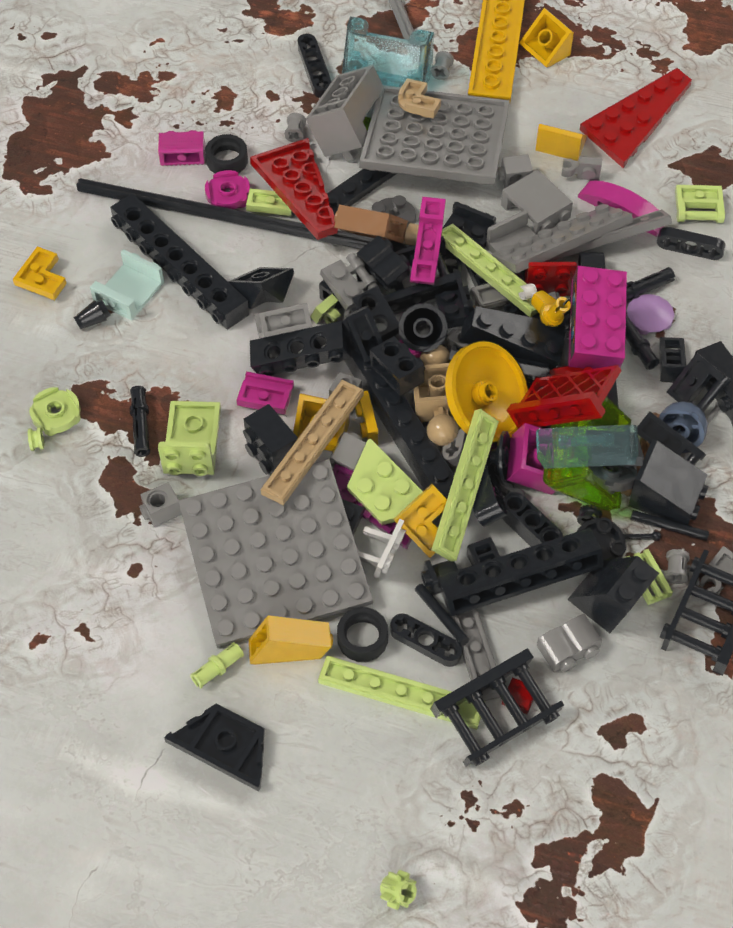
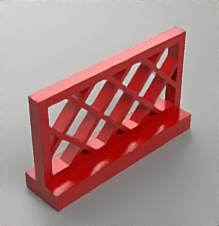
M619 365L536 378L521 402L510 404L507 412L518 429L525 423L541 427L600 419L606 412L602 403L621 373Z

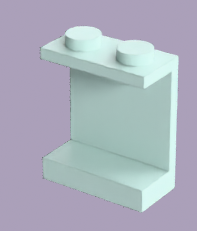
M123 249L121 251L123 265L105 285L95 281L90 286L93 301L102 299L107 309L132 321L164 284L162 268L158 264L149 262L138 254L130 253Z

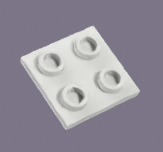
M399 519L392 535L365 526L362 532L364 535L387 543L381 558L358 551L361 561L377 567L373 577L378 579L381 572L387 573L395 555L391 553V550H398L406 530L402 529L404 520Z

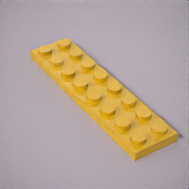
M483 0L469 82V96L510 100L511 102L525 0Z

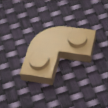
M408 78L398 94V104L403 110L433 119L441 107V99L425 96L428 83Z

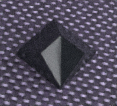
M259 267L228 282L248 300L249 309H253L265 302L283 303L294 275V269Z

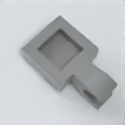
M580 156L579 161L568 158L563 159L561 176L571 177L577 174V179L599 181L602 159Z

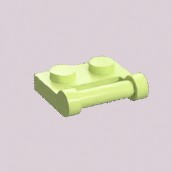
M676 185L677 222H685V220H715L716 223H724L725 209L722 186ZM685 208L715 209V211H686Z

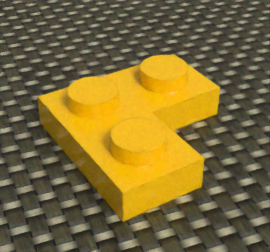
M37 246L14 276V285L55 300L67 284L65 277L50 272L59 260L57 253Z
M433 484L426 488L394 518L396 523H398L399 519L404 520L402 529L406 530L405 533L429 558L436 553L431 549L438 527L432 521L444 511L447 498Z

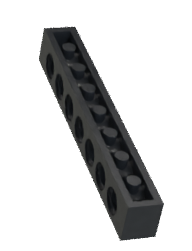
M133 193L110 207L113 225L117 229H121L130 242H135L144 255H149L154 263L166 271L171 281L177 282L187 296L191 295L202 310L206 309L217 324H222L228 330L249 315L248 300Z

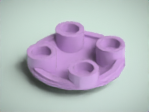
M652 294L640 295L638 298L633 299L628 304L626 311L627 316L642 335L669 329L674 319L673 307L669 302L660 296Z

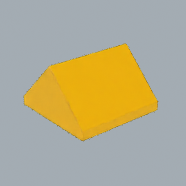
M544 8L519 44L548 68L571 55L574 32Z
M539 124L535 151L578 161L587 135Z
M302 393L299 394L293 433L298 438L327 399ZM350 415L324 450L333 451L339 437L343 432L347 433Z

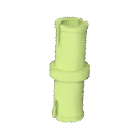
M233 642L218 655L209 657L208 662L194 673H191L190 677L194 684L201 689L217 675L221 676L226 673V668L242 658L244 653L239 645Z

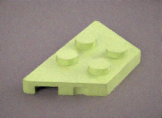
M371 438L367 440L347 488L381 525L393 523L394 518L423 491Z

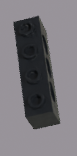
M342 321L250 340V367L257 374L273 376L281 372H294L305 367L315 368L320 364L329 362L339 363L343 359L351 358L350 331Z

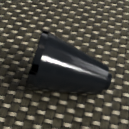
M417 303L408 307L401 315L398 324V331L402 342L409 349L419 352H429L437 349L444 342L448 329L447 320L443 312L435 305L429 303ZM420 321H425L422 325L418 324Z

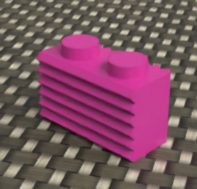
M190 130L188 132L168 131L166 133H159L158 154L161 166L205 164L204 131Z

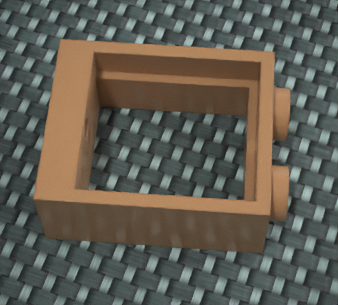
M339 205L334 217V228L374 238L380 236L383 240L387 238L393 242H404L408 220L392 214Z

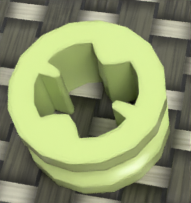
M37 427L35 431L32 428L28 429V442L31 451H34L37 447L41 450L44 449V437L41 427Z

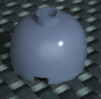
M685 401L672 403L658 417L696 447L700 446L706 437L708 427L706 416L693 403Z

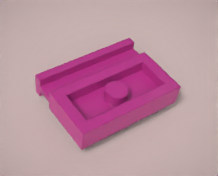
M246 371L245 380L242 382L237 397V406L259 410L270 404L276 413L285 415L291 392L294 388V381Z

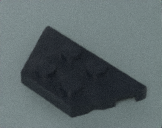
M216 703L206 709L202 715L195 716L187 721L186 726L173 734L169 732L164 737L165 742L258 792L261 789L265 729Z

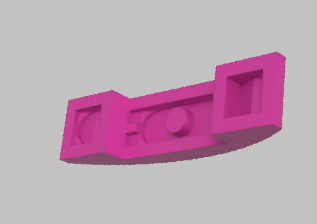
M589 181L578 194V198L594 206H598L600 203L608 204L610 207L620 208L623 211L632 213L633 218L659 210L638 194L624 187L604 181ZM664 226L647 232L657 237L660 229L664 228Z
M422 197L415 255L410 277L411 283L434 285L446 199Z

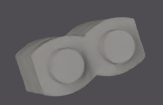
M582 614L540 636L537 641V647L553 672L560 670L566 672L576 665L577 660L584 657L590 659L597 655L600 651L602 639L586 615Z

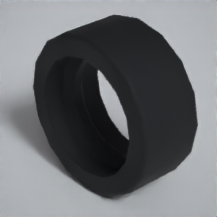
M222 134L212 138L205 147L206 163L213 173L232 170L239 174L248 164L247 145L238 136ZM224 150H232L239 153L237 157L231 160H220L214 157L217 153Z
M357 607L347 611L340 618L337 625V642L341 652L349 659L357 662H369L378 658L385 651L388 644V624L384 616L377 610L368 607ZM362 622L374 625L379 632L377 641L367 647L351 644L347 639V631L352 625Z

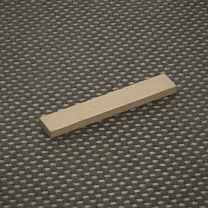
M344 380L340 381L260 489L261 495L282 505L286 503L363 397L364 389Z

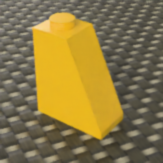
M268 615L248 639L250 664L321 659L331 649L333 644V635L330 633L329 622Z

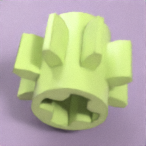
M399 870L397 874L388 872V875L382 880L380 884L382 895L380 898L388 901V907L396 910L400 906L408 908L409 904L414 901L417 893L416 881L409 878L410 873Z

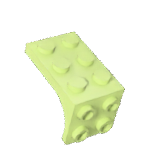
M170 402L166 442H159L158 444L163 473L170 475H214L221 412L220 402Z

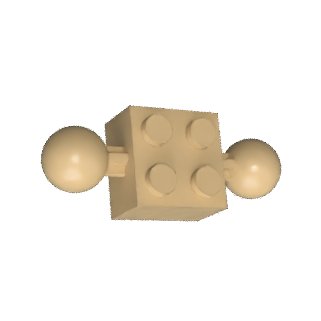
M443 345L429 352H421L420 359L425 365L424 383L414 388L416 415L421 423L429 422L427 425V436L435 445L440 447L454 442L459 431V425L451 414L446 398L445 379L451 360L449 359V350Z

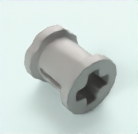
M440 51L435 56L436 63L432 66L431 72L434 78L445 80L450 75L449 68L453 65L454 57L447 51Z
M291 113L287 116L288 128L284 133L285 138L290 142L303 140L304 134L302 130L306 125V118L300 113Z
M682 549L669 550L666 553L668 570L665 572V579L674 584L686 583L689 579V574L686 572L687 563L690 561L689 553Z

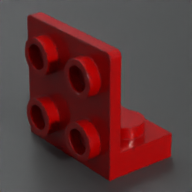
M529 262L528 269L524 270V282L534 284L537 292L544 291L547 294L558 292L560 297L571 296L572 279L577 269V263Z

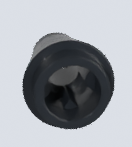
M102 299L91 302L73 318L81 330L107 321L106 318L111 316Z

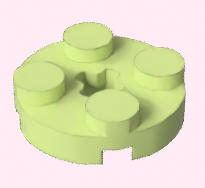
M58 387L48 388L39 392L34 397V403L29 410L33 424L36 427H41L42 431L48 436L67 431L78 424L81 419V408L77 396L68 389L64 391L59 390ZM52 408H61V410L58 413H51Z

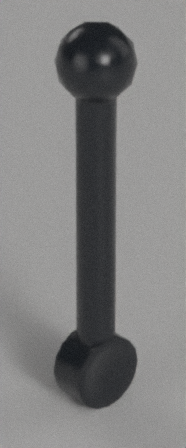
M654 531L652 534H623L625 539H652L659 541L662 537L659 531Z

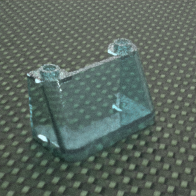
M350 16L347 23L342 74L374 65L382 85L402 87L407 78L426 83L429 82L433 66L434 32L417 30L410 35L409 40L370 33L368 32L369 24L366 20Z

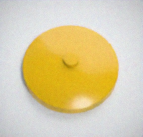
M486 341L476 342L461 348L451 359L445 379V391L449 409L457 424L466 434H468L474 411L482 409L499 421L492 443L498 442L503 431H508L511 438L512 434L518 430L507 409L510 404L520 403L528 389L520 366L504 348Z

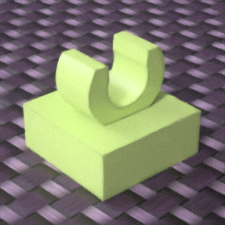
M333 294L328 296L314 309L311 315L312 320L316 324L323 318L327 324L337 322V318L341 316L338 310L334 308L338 299Z

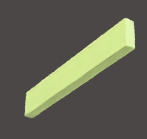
M454 224L442 229L446 249L526 315L532 317L539 313L531 305L532 298L521 300L519 297V293L524 292L520 286L527 283Z
M482 409L474 411L431 549L449 561H457L499 422Z
M328 655L318 678L319 684L435 717L430 710L433 703L452 692ZM465 701L458 705L460 708L458 712L466 725L477 730L481 717L473 704ZM444 714L438 717V719L451 722L449 717L445 718Z

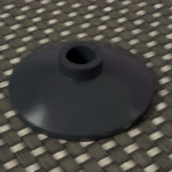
M508 431L501 433L496 449H491L490 462L491 464H496L497 471L503 482H508L506 480L510 450Z

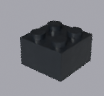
M267 404L243 419L245 428L243 434L246 438L247 444H245V448L248 454L258 459L259 465L266 475H272L298 437L270 404Z

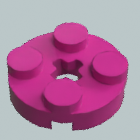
M225 170L215 173L213 179L206 182L205 195L211 205L231 209L246 207L250 183L245 176L243 178L236 171ZM230 188V192H225V189Z

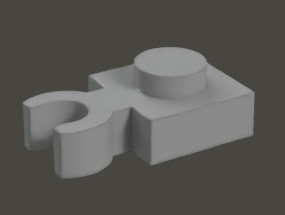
M723 546L709 565L733 575V552ZM707 575L703 576L700 586L703 587L705 583L713 582L715 588L712 592L717 594L721 588V581Z

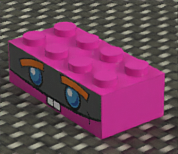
M577 266L571 285L568 367L582 369L585 367L596 369L614 365L621 367L625 359L626 271Z

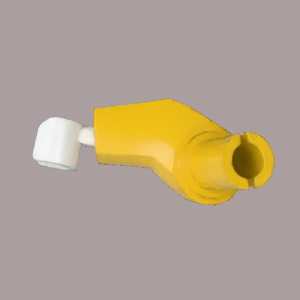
M534 284L520 286L524 291L519 293L520 299L532 298L531 305L540 313L542 323L555 327L563 322L564 314L571 308L570 301L565 305L563 304L567 298L559 297L556 300L544 291L537 292Z

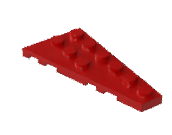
M676 68L580 123L579 130L624 168L629 158L635 155L638 147L648 139L661 123L665 114L670 112L673 104L679 101L688 90L692 79Z
M309 138L250 157L252 167L317 240L338 233V229L334 228L335 215L332 208H330L327 193H325L324 183L318 165L315 163Z

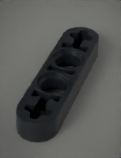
M302 34L297 39L298 51L312 91L316 97L321 98L332 81L315 36L312 34ZM308 57H316L317 59H316V60H308L307 58H308ZM321 71L322 74L314 75L312 72Z

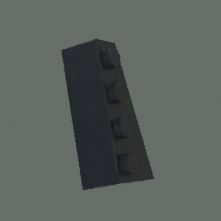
M476 306L463 322L460 341L469 345L481 341L492 342L504 348L513 357L548 363L549 370H552L561 361L565 326L560 324L550 327L537 318Z

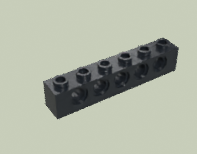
M587 528L438 576L441 594L452 617L604 568L602 548L591 528Z

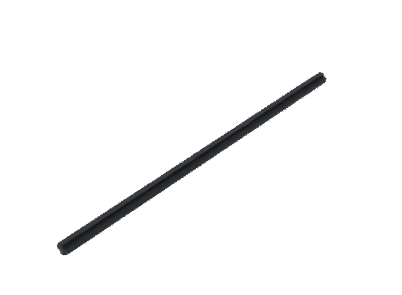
M83 178L78 179L76 184L79 192L122 200L133 193L142 203L148 206L317 240L306 226L300 222ZM338 230V233L319 239V241L362 249L374 237ZM390 241L395 248L394 252L413 246Z

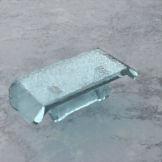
M636 425L537 429L536 431L537 459L544 469L635 465L637 460L638 439Z

